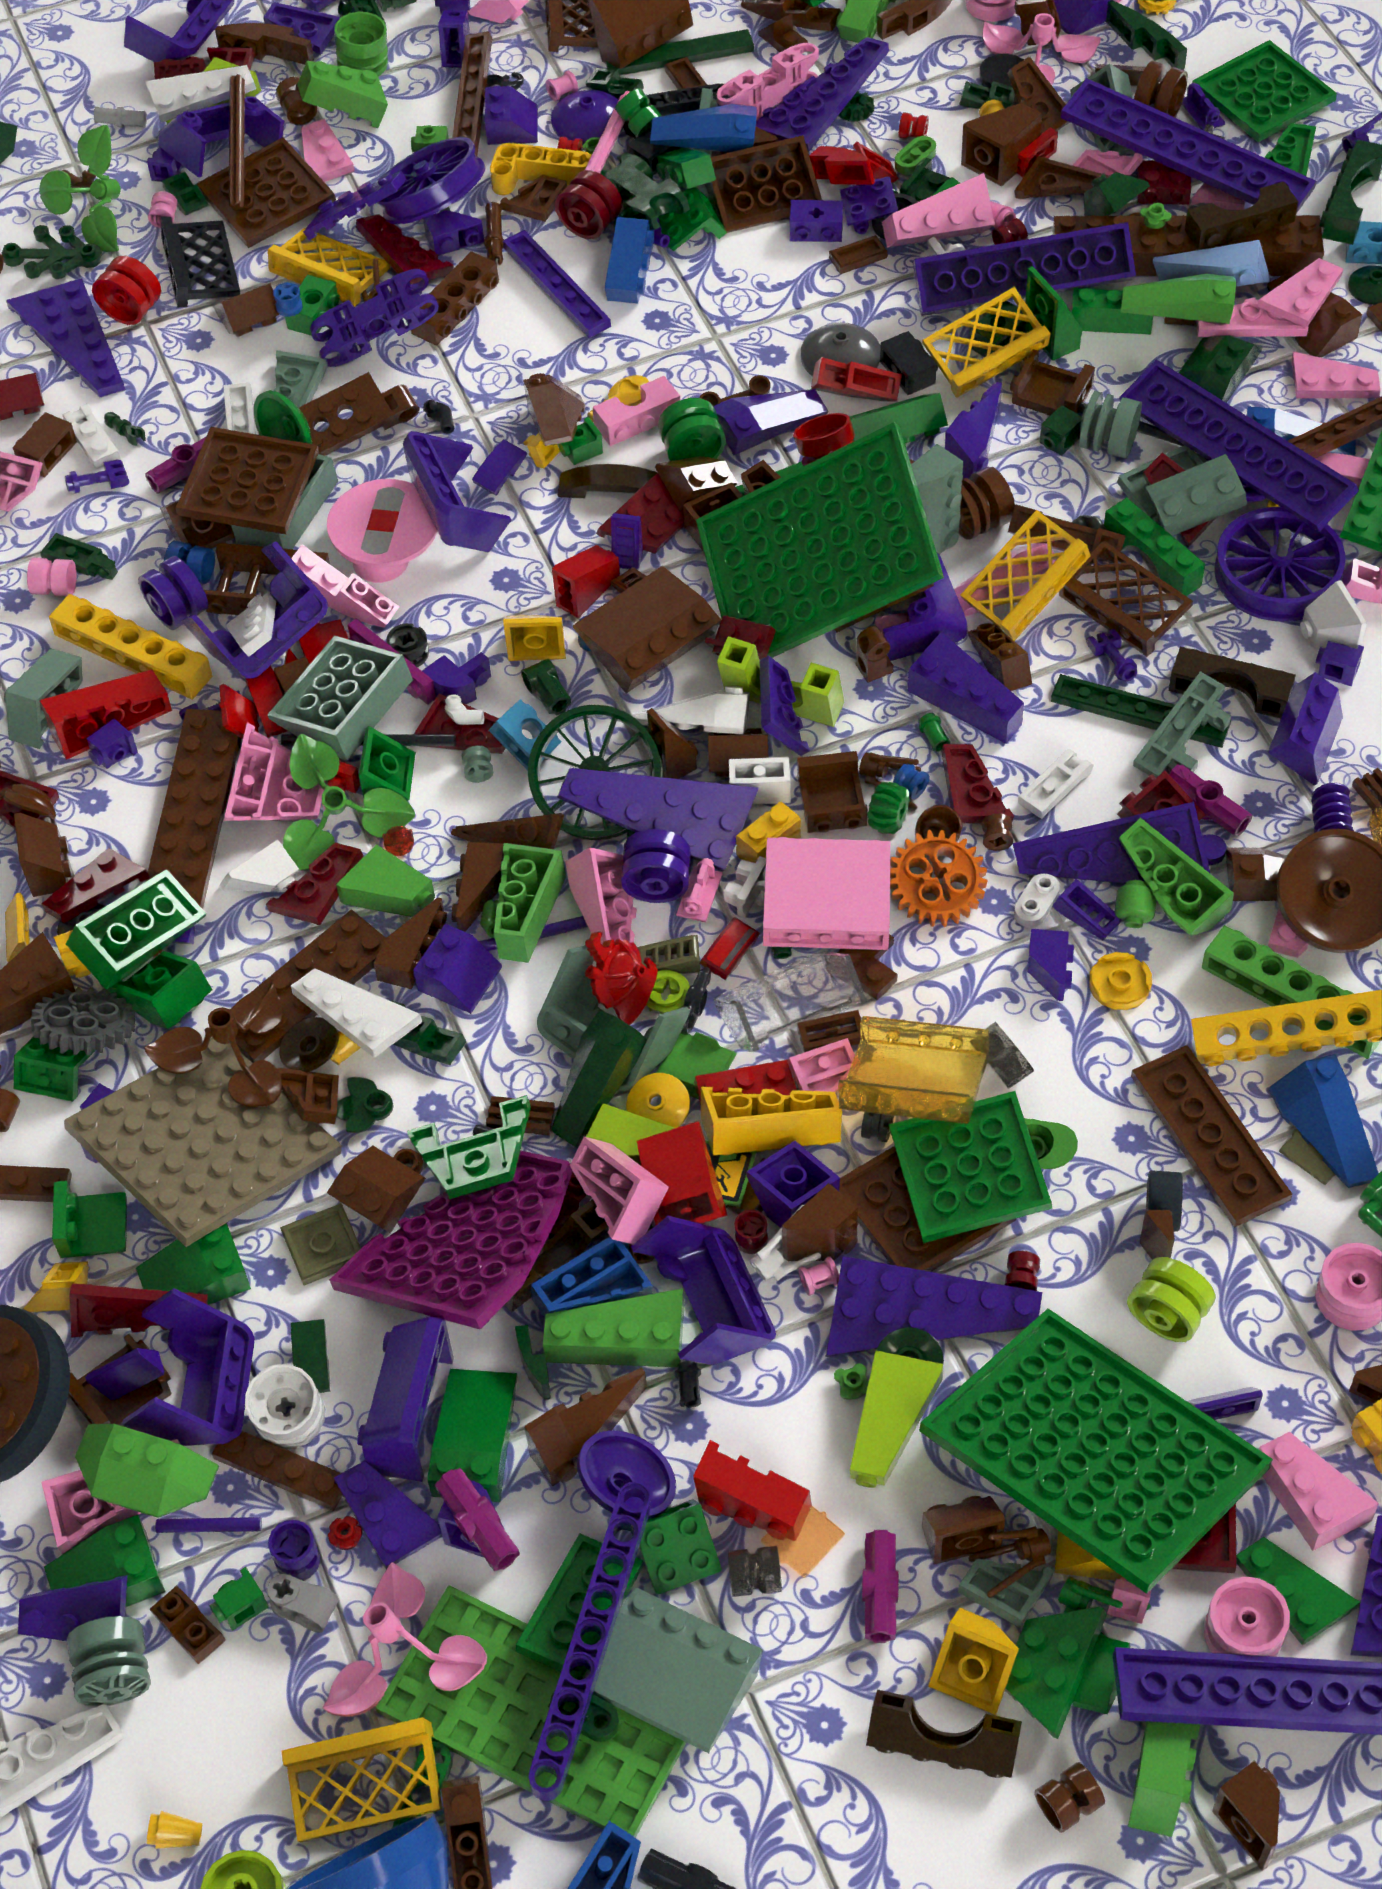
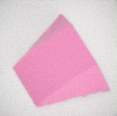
M247 723L223 821H298L302 819H318L324 790L320 787L319 783L312 789H303L298 786L290 772L291 750L278 744V739L273 736L269 739L258 733L253 725Z

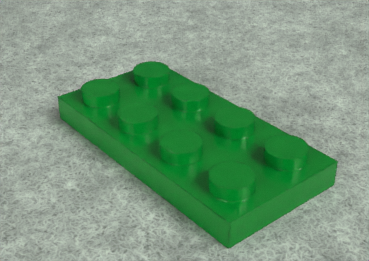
M579 1533L517 1641V1653L560 1672L562 1671L602 1542ZM635 1558L620 1608L643 1568V1560L640 1558ZM612 1563L608 1564L603 1571L610 1576H615L621 1573L623 1568L618 1564ZM600 1597L592 1605L598 1610H606L611 1606L612 1602L608 1598ZM590 1631L585 1633L581 1640L587 1645H594L600 1641L601 1636L596 1632ZM584 1666L575 1667L570 1675L581 1680L587 1668Z

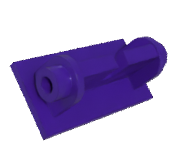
M1191 83L1187 87V97H1184L1182 106L1199 128L1207 131L1225 125L1226 122L1220 116V110L1214 107L1210 100L1205 97L1202 87L1199 84Z

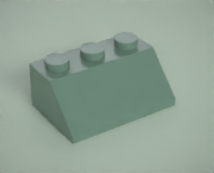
M1226 454L1146 487L1162 528L1172 536L1247 505L1244 488Z

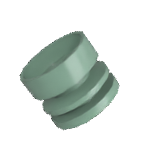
M1094 391L1082 415L1080 447L1088 449L1093 440V451H1099L1104 441H1108V454L1128 458L1138 430L1142 402L1123 397L1116 409L1113 408V395L1107 394L1102 405L1103 392Z
M104 1617L77 1626L68 1634L66 1640L69 1661L72 1667H75L71 1674L72 1681L75 1684L73 1691L78 1703L87 1706L115 1705L137 1698L149 1689L151 1678L147 1670L149 1667L148 1661L143 1656L146 1646L143 1626L140 1621L131 1617Z

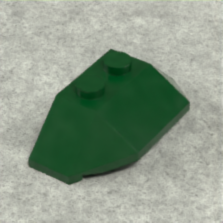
M1230 335L1205 337L1198 343L1179 371V374L1227 403L1261 353L1262 347Z

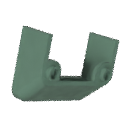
M586 945L567 950L537 1017V1028L540 1034L573 1059L582 1034L598 1011L602 1010L598 1007L597 998L592 994L591 979L585 976L586 969L594 962L590 952L587 951ZM684 1007L659 1014L654 1026L649 1028L644 1035L647 1041L637 1063L617 1091L631 1090L639 1079L649 1075L671 1053L691 1011L689 1008Z

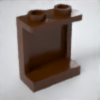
M1033 349L1029 358L1025 357L1023 359L1019 375H1014L1010 383L1009 390L1013 392L1012 404L1047 415H1051L1063 405L1078 414L1080 403L1085 402L1093 388L1095 367L1085 364L1081 372L1077 374L1040 362L1038 360L1039 350Z
M857 751L797 758V778L807 833H824L829 830L856 829L867 826L868 809L867 804L864 803L858 773Z
M127 1334L123 1337L126 1346L87 1374L136 1348H149L141 1339L136 1342L130 1334ZM165 1368L163 1376L116 1400L107 1398L90 1385L85 1378L87 1374L77 1380L73 1373H70L68 1397L89 1424H117L123 1426V1419L154 1397L164 1400L172 1394L167 1383L171 1380V1377Z

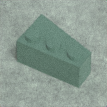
M50 648L13 685L7 688L4 694V701L7 709L9 740L37 749L41 748L44 743L41 737L48 724L39 700L78 690L83 682L81 657Z

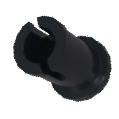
M681 1362L677 1365V1370L674 1372L675 1377L679 1381L680 1406H686V1408L699 1406L701 1398L698 1377L701 1375V1369L698 1368L696 1362Z

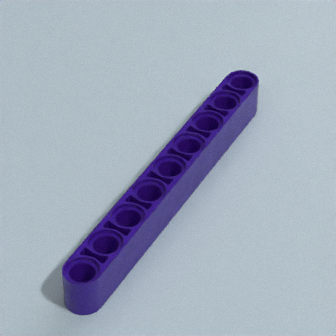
M632 1481L626 1483L618 1493L529 1770L531 1791L541 1801L554 1800L563 1790L646 1527L651 1507L650 1492L640 1482ZM631 1497H638L644 1503L638 1508H630L625 1502ZM621 1530H628L634 1535L632 1539L626 1542H620L614 1537ZM612 1563L618 1564L623 1568L622 1572L615 1576H610L603 1570L608 1564ZM600 1597L608 1598L612 1602L611 1606L606 1610H598L592 1604ZM590 1631L596 1632L601 1636V1639L594 1645H587L581 1640L585 1633ZM578 1666H584L590 1671L589 1676L583 1680L574 1679L570 1673ZM567 1701H573L579 1706L578 1711L570 1716L564 1715L559 1711L560 1706ZM557 1736L563 1737L568 1742L566 1748L558 1752L552 1751L547 1746L548 1742ZM545 1772L552 1773L556 1777L555 1783L548 1788H542L536 1783L537 1777Z

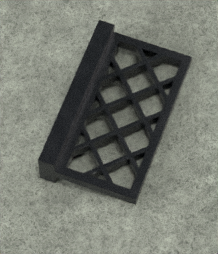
M161 217V239L177 308L188 307V300L240 295V287L223 220L173 224L171 217ZM219 230L215 237L206 233L207 231ZM189 232L193 235L187 239L179 233ZM201 238L208 243L201 246L195 242ZM216 246L223 251L216 254L210 249ZM188 248H191L194 251H196V253L193 256L185 253L184 251ZM202 256H206L212 260L206 264L199 259ZM220 263L227 268L222 272L214 267ZM194 265L201 270L196 274L188 269ZM209 273L216 278L211 282L203 277ZM225 281L233 287L223 288L219 284ZM196 283L205 286L204 289L192 290Z

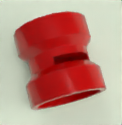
M903 112L899 124V138L908 139L909 137L927 136L929 116L920 115L915 117L911 113Z

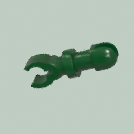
M114 412L104 414V423L110 428H115L119 435L125 436L130 444L137 446V438L146 441L143 428L133 426L126 419L121 420L120 416Z

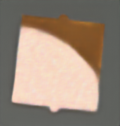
M811 1506L796 1542L788 1538L779 1540L767 1533L761 1539V1543L779 1557L781 1564L786 1563L805 1579L845 1536V1532L827 1518L826 1512H819L815 1507Z

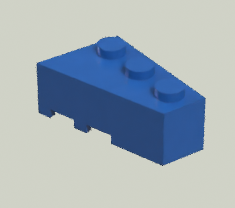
M608 1237L531 1284L532 1301L544 1318L548 1313L653 1294L652 1283L623 1242L613 1240L611 1237Z

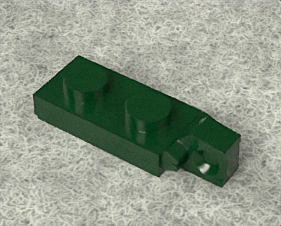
M55 533L40 552L42 558H47L52 563L55 559L73 560L76 565V571L88 576L95 577L98 574L102 578L113 580L118 573L115 561L110 560L102 552V549Z

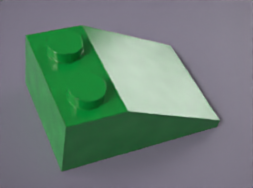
M1033 266L1029 267L1025 303L1041 326L1045 325L1051 333L1048 346L1042 350L1054 361L1080 349L1082 328L1058 293ZM1029 322V331H1031L1034 328Z
M162 951L126 981L121 980L107 989L111 994L117 993V999L125 998L126 1004L131 1003L132 1010H135L136 1013L148 1022L165 1029L178 1024L188 1011L201 1004L204 997L213 990L196 961L167 951Z
M227 1223L187 1247L176 1239L136 1267L143 1289L170 1291L175 1288L184 1293L208 1294V1305L251 1289Z
M139 1515L102 1528L44 1566L51 1590L82 1586L95 1581L103 1582L128 1575L126 1607L166 1592L147 1532Z

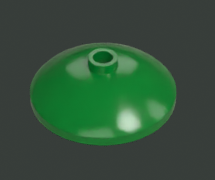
M272 390L265 391L257 396L253 412L259 435L312 444L310 428L304 414L288 397Z

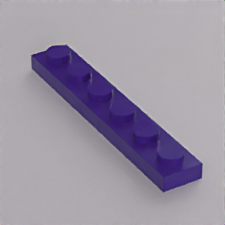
M526 230L503 240V247L588 338L611 327V319Z

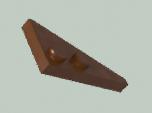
M1038 156L1014 190L1015 197L1023 199L1085 193L1093 187L1091 181L1102 174Z
M557 813L461 825L453 828L451 835L469 842L509 843L554 849L565 814Z

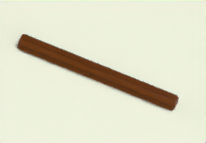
M239 74L231 76L229 82V207L235 211L244 207L245 79Z

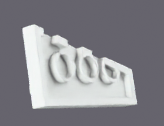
M267 592L264 596L260 594L255 596L247 604L248 608L226 625L248 657L272 638L276 601L270 592Z
M315 968L291 985L293 995L373 1058L377 1057L422 1023L421 1014Z
M106 1704L61 1719L58 1724L45 1729L39 1727L28 1731L26 1736L15 1740L0 1742V1818L125 1738Z

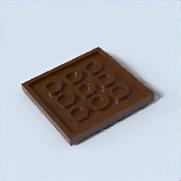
M284 137L244 158L243 209L235 211L229 207V166L196 183L207 202L247 248L319 211L318 207L328 200L336 201L335 193Z
M210 427L177 503V515L286 535L319 454L318 445Z
M895 1146L840 1178L839 1192L858 1207V1223L891 1265L932 1272L1016 1221V1219L923 1243Z

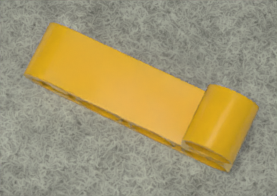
M516 143L501 144L496 149L490 165L492 190L498 195H508L514 191L518 179L534 181L542 175L565 180L567 185H569L577 173L586 169L592 154L584 151Z

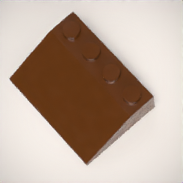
M588 0L601 60L604 63L607 61L620 69L694 26L688 0Z
M803 135L711 157L716 180L705 183L714 209L727 233L790 218L791 200H822Z
M661 566L575 623L573 628L627 694L705 641L706 637L715 634L721 619L700 594L664 566Z

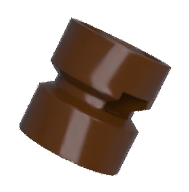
M289 77L277 86L276 98L290 123L294 125L307 124L314 119L318 108L315 105L302 101L297 86L300 78Z
M1076 1762L1061 1772L1060 1781L1051 1779L1034 1791L1036 1801L1049 1823L1060 1833L1065 1832L1078 1823L1081 1813L1088 1816L1105 1805L1106 1802L1096 1779L1080 1762Z

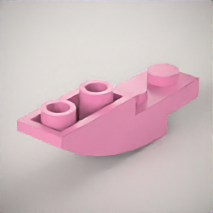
M301 545L291 558L326 598L328 607L348 617L385 628L399 608L397 604L356 574L352 573L349 578L304 545Z

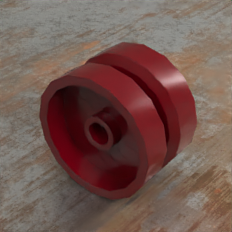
M583 170L577 173L569 185L557 196L555 201V210L560 221L568 230L584 239H595L601 236L609 223L613 222L622 209V198L618 189L605 176L592 170Z

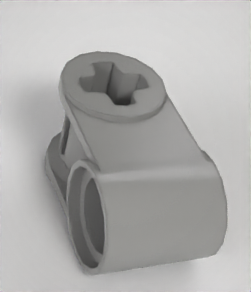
M288 1574L275 1576L267 1587L270 1606L274 1614L318 1633L324 1631L339 1600L338 1596L331 1590L319 1585L310 1584Z

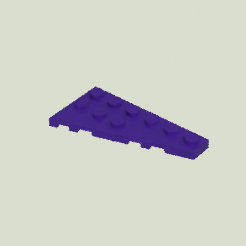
M866 37L845 52L842 60L835 65L830 63L824 67L825 72L821 75L810 77L783 97L782 103L775 108L768 107L764 110L763 116L756 120V127L778 137V141L803 135L807 150L810 152L890 51L888 43Z
M82 278L6 300L8 308L13 313L16 312L20 316L21 321L26 326L29 325L35 331L36 336L52 352L61 357L71 370H75L81 376V380L99 398L125 390L123 380Z
M569 768L557 798L635 833L648 829H662L674 832L685 838L690 845L691 858L702 861L703 858L711 859L714 862L713 866L715 869L723 872L726 870L735 848L736 835L742 831L759 788Z
M1194 802L1013 843L1019 874H1050L1059 878L1125 884L1130 880L1144 881L1119 841V837L1141 818L1210 874L1211 872Z
M843 1256L825 1357L877 1349L880 1342L889 1333L900 1328L911 1327L921 1329L933 1336L936 1341L1025 1329L1039 1316L1043 1292Z

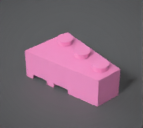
M584 1136L570 1167L586 1195H590L597 1205L595 1208L596 1213L599 1217L604 1218L609 1226L608 1234L611 1239L634 1244L647 1233L669 1187L613 1144Z
M1291 1432L1259 1447L1260 1451L1273 1459L1270 1469L1263 1475V1478L1312 1551L1373 1520L1379 1503Z

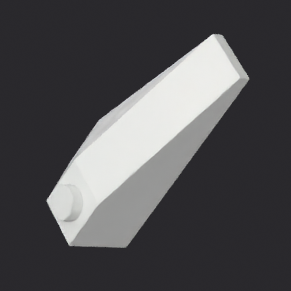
M725 686V691H717L653 709L669 723L675 724L674 727L678 729H696L698 725H703L704 732L744 734L748 728L750 692H743V687ZM647 710L631 714L642 725L648 726Z

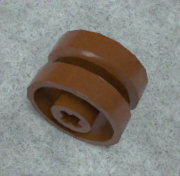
M1152 60L1147 64L1140 77L1134 99L1176 118L1185 96L1188 72L1175 67L1167 72L1165 64Z

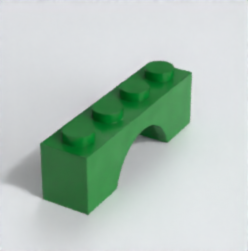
M1127 497L1105 511L1104 526L1106 529L1126 536L1122 550L1129 545L1141 549L1155 565L1160 579L1185 596H1188L1202 586L1205 563Z

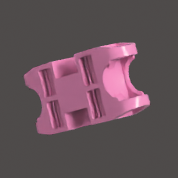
M800 43L789 47L772 57V68L759 75L749 69L721 86L717 91V103L720 106L737 104L757 107L756 120L763 116V111L768 107L782 103L783 97L810 77H818L816 73L808 70L818 60L819 48L811 43ZM803 52H812L811 54L805 56L802 55ZM728 95L730 98L725 99L722 97Z

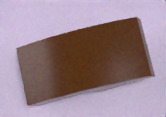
M177 1585L149 1609L197 1664L201 1663L226 1641L223 1634L201 1613L198 1606Z

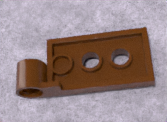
M369 372L299 407L308 422L312 444L318 445L319 454L323 456L380 427H383L385 431L399 423L408 422L420 411L406 385H397L381 393ZM349 409L353 411V415L348 419L338 417L342 410ZM319 422H327L329 424L328 428L323 432H318L314 429L315 425Z

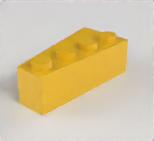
M701 1087V1121L713 1156H728L733 1153L781 1149L793 1141H797L801 1146L827 1145L829 1143L841 1142L842 1109L835 1092L792 1090L790 1095H782L774 1091V1089H762L761 1094H742V1088H729L728 1093H714L713 1087Z

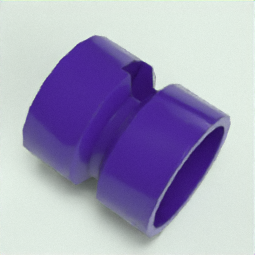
M286 1520L278 1524L271 1531L268 1538V1548L278 1573L288 1574L303 1581L310 1578L320 1565V1552L310 1527L298 1520Z

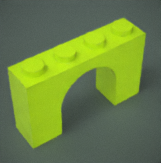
M728 636L717 660L724 690L725 686L743 687V692H750L749 701L761 704L760 660L756 645ZM811 662L803 682L791 681L796 701L792 703L793 710L796 716L834 727L844 705L839 671Z

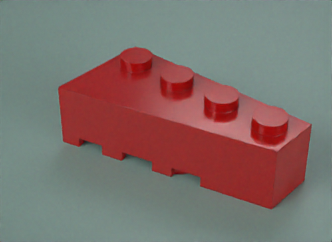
M152 669L39 700L52 738L66 760L89 750L86 738L112 719H116L130 731L172 711L167 691Z

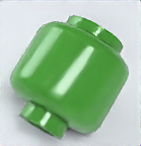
M1130 880L1117 890L1115 915L1124 922L1126 927L1142 928L1143 924L1151 922L1155 917L1157 900L1146 882Z

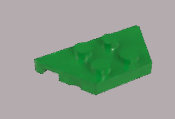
M1102 1607L1026 1619L1017 1640L1016 1646L1019 1648L1005 1692L1015 1701H1018L1024 1710L1033 1719L1035 1718L1042 1724L1053 1738H1059L1107 1614Z

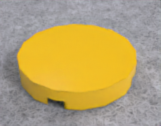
M1114 952L1102 956L1094 967L1091 968L1089 988L1093 997L1102 1005L1113 1010H1129L1138 1007L1147 1000L1152 988V973L1148 965L1144 961L1140 962L1135 959L1134 955Z

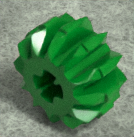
M881 782L875 788L874 794L871 795V802L867 813L868 825L872 829L885 834H895L899 831L906 820L910 802L909 791L894 782Z

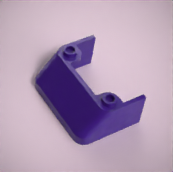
M189 0L186 5V13L189 17L172 38L127 16L125 19L124 47L152 62H160L163 59L181 60L191 56L199 50L230 11L235 0Z
M245 97L244 134H247L263 148L282 138L285 121L256 97ZM229 102L199 110L185 111L179 114L159 131L158 145L196 177H202L206 143L229 138Z
M415 431L409 432L403 441L409 475L441 540L449 546H458L489 553L511 522V518L507 515L464 507L452 480L474 449L472 444Z
M276 541L261 549L280 571L271 580L269 585L270 594L278 603L275 609L272 638L270 641L248 657L230 632L217 630L212 633L196 614L185 617L181 621L211 656L245 679H252L261 675L326 615L328 610L326 598Z
M938 552L937 555L944 578L934 582L933 587L922 591L925 598L915 600L909 605L908 617L910 621L883 629V635L890 644V651L887 653L890 661L924 652L940 632L944 633L954 643L964 639L968 633L966 617Z
M667 1216L631 1246L633 1252L654 1256L658 1263L657 1269L664 1278L682 1283L703 1333L696 1336L690 1344L678 1352L680 1359L716 1365L762 1348L775 1339L776 1330L734 1239L725 1230Z
M173 1288L144 1309L142 1317L168 1329V1346L175 1357L188 1363L181 1408L154 1397L123 1419L122 1425L165 1440L172 1441L178 1439L179 1443L183 1446L229 1443L238 1437L242 1431L245 1397L249 1385L255 1343L253 1332L245 1323Z
M432 1316L393 1326L391 1332H386L383 1339L384 1359L366 1425L360 1426L357 1444L362 1446L365 1461L382 1476L423 1482L424 1479L417 1450L424 1416L438 1362L453 1365L454 1361L446 1321L444 1318Z

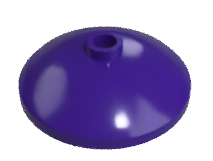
M582 90L571 93L554 106L551 113L552 128L559 137H567L568 140L580 138L582 139V144L593 137L601 138L619 100L599 90Z
M616 1430L603 1431L591 1436L584 1443L578 1454L577 1471L583 1487L598 1505L610 1513L613 1512L620 1489L626 1483L632 1481L640 1482L649 1489L651 1507L648 1519L655 1518L664 1513L675 1497L676 1478L668 1460L655 1446L637 1435ZM631 1497L625 1502L630 1508H638L644 1503L638 1497Z

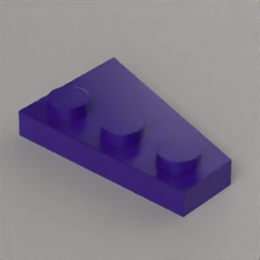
M768 655L760 660L759 678L762 728L766 733L771 734L799 756H802L810 750L808 742L801 740L799 730L803 728L801 718L797 717L793 710L792 703L796 701L789 672Z

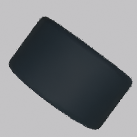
M1150 1171L1147 1180L1146 1211L1170 1210L1172 1212L1174 1232H1178L1182 1217V1173Z

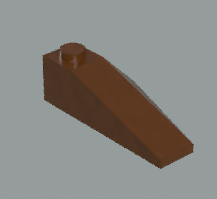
M1286 273L1267 283V289L1269 292L1294 275ZM1330 293L1308 325L1307 336H1295V340L1309 355L1322 358L1358 338L1362 313L1346 299Z
M537 373L531 375L529 379H524L528 411L544 445L549 446L572 441L577 431L576 423L581 421V412L585 411V403L580 394L550 374Z
M1257 847L1226 848L1229 889L1234 892L1233 901H1277V876L1280 866L1287 855Z
M642 1367L609 1382L603 1388L602 1393L594 1395L590 1391L580 1395L577 1404L566 1408L562 1403L524 1426L529 1455L552 1487L560 1481L564 1483L571 1480L577 1474V1458L584 1443L597 1433L613 1430L647 1388L646 1372Z

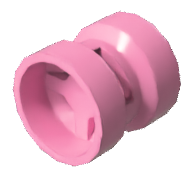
M160 191L153 195L148 219L155 227L161 228V217H171L172 222H174V213L178 204L174 195L165 191Z

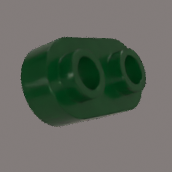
M553 1692V1694H552V1696H551V1699H550V1705H551V1702H552V1699H553V1696H554V1692ZM593 1694L581 1734L591 1740L604 1742L614 1737L617 1733L619 1717L613 1705ZM564 1702L559 1708L562 1714L570 1716L578 1711L579 1706L575 1703V1709L566 1711L563 1709V1706L567 1702ZM597 1720H606L608 1723L604 1728L600 1729L594 1726Z

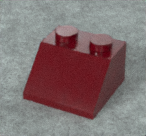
M37 373L0 380V421L14 418L12 412L23 410L24 415L40 412L39 406L45 405Z

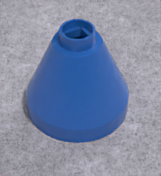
M434 1813L425 1814L387 1830L342 1853L304 1875L285 1889H449L447 1840Z

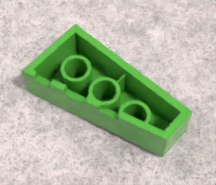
M504 843V859L501 864L502 877L498 890L499 903L497 904L494 926L499 959L529 963L566 879L562 850Z

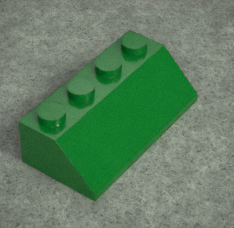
M940 393L923 394L849 416L855 433L853 441L894 421L900 426L905 443L915 441L914 435L924 433L925 437L941 433V427L948 426Z

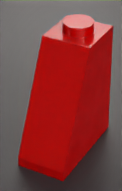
M595 545L556 564L552 568L556 606L579 618L611 586V580L620 575L619 557L612 551Z

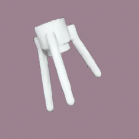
M781 1227L767 1245L757 1252V1255L749 1262L765 1281L772 1276L776 1281H779L786 1274L797 1270L799 1267L820 1259L821 1254L815 1253L782 1268L781 1264L785 1261L777 1251L782 1246Z

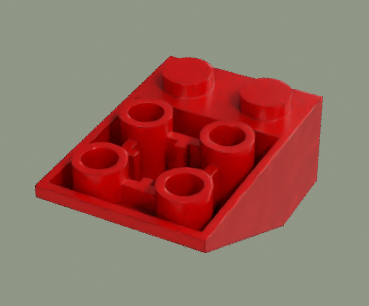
M699 1121L637 1140L641 1166L669 1187L654 1216L655 1225L659 1224L667 1216L700 1224L728 1216Z

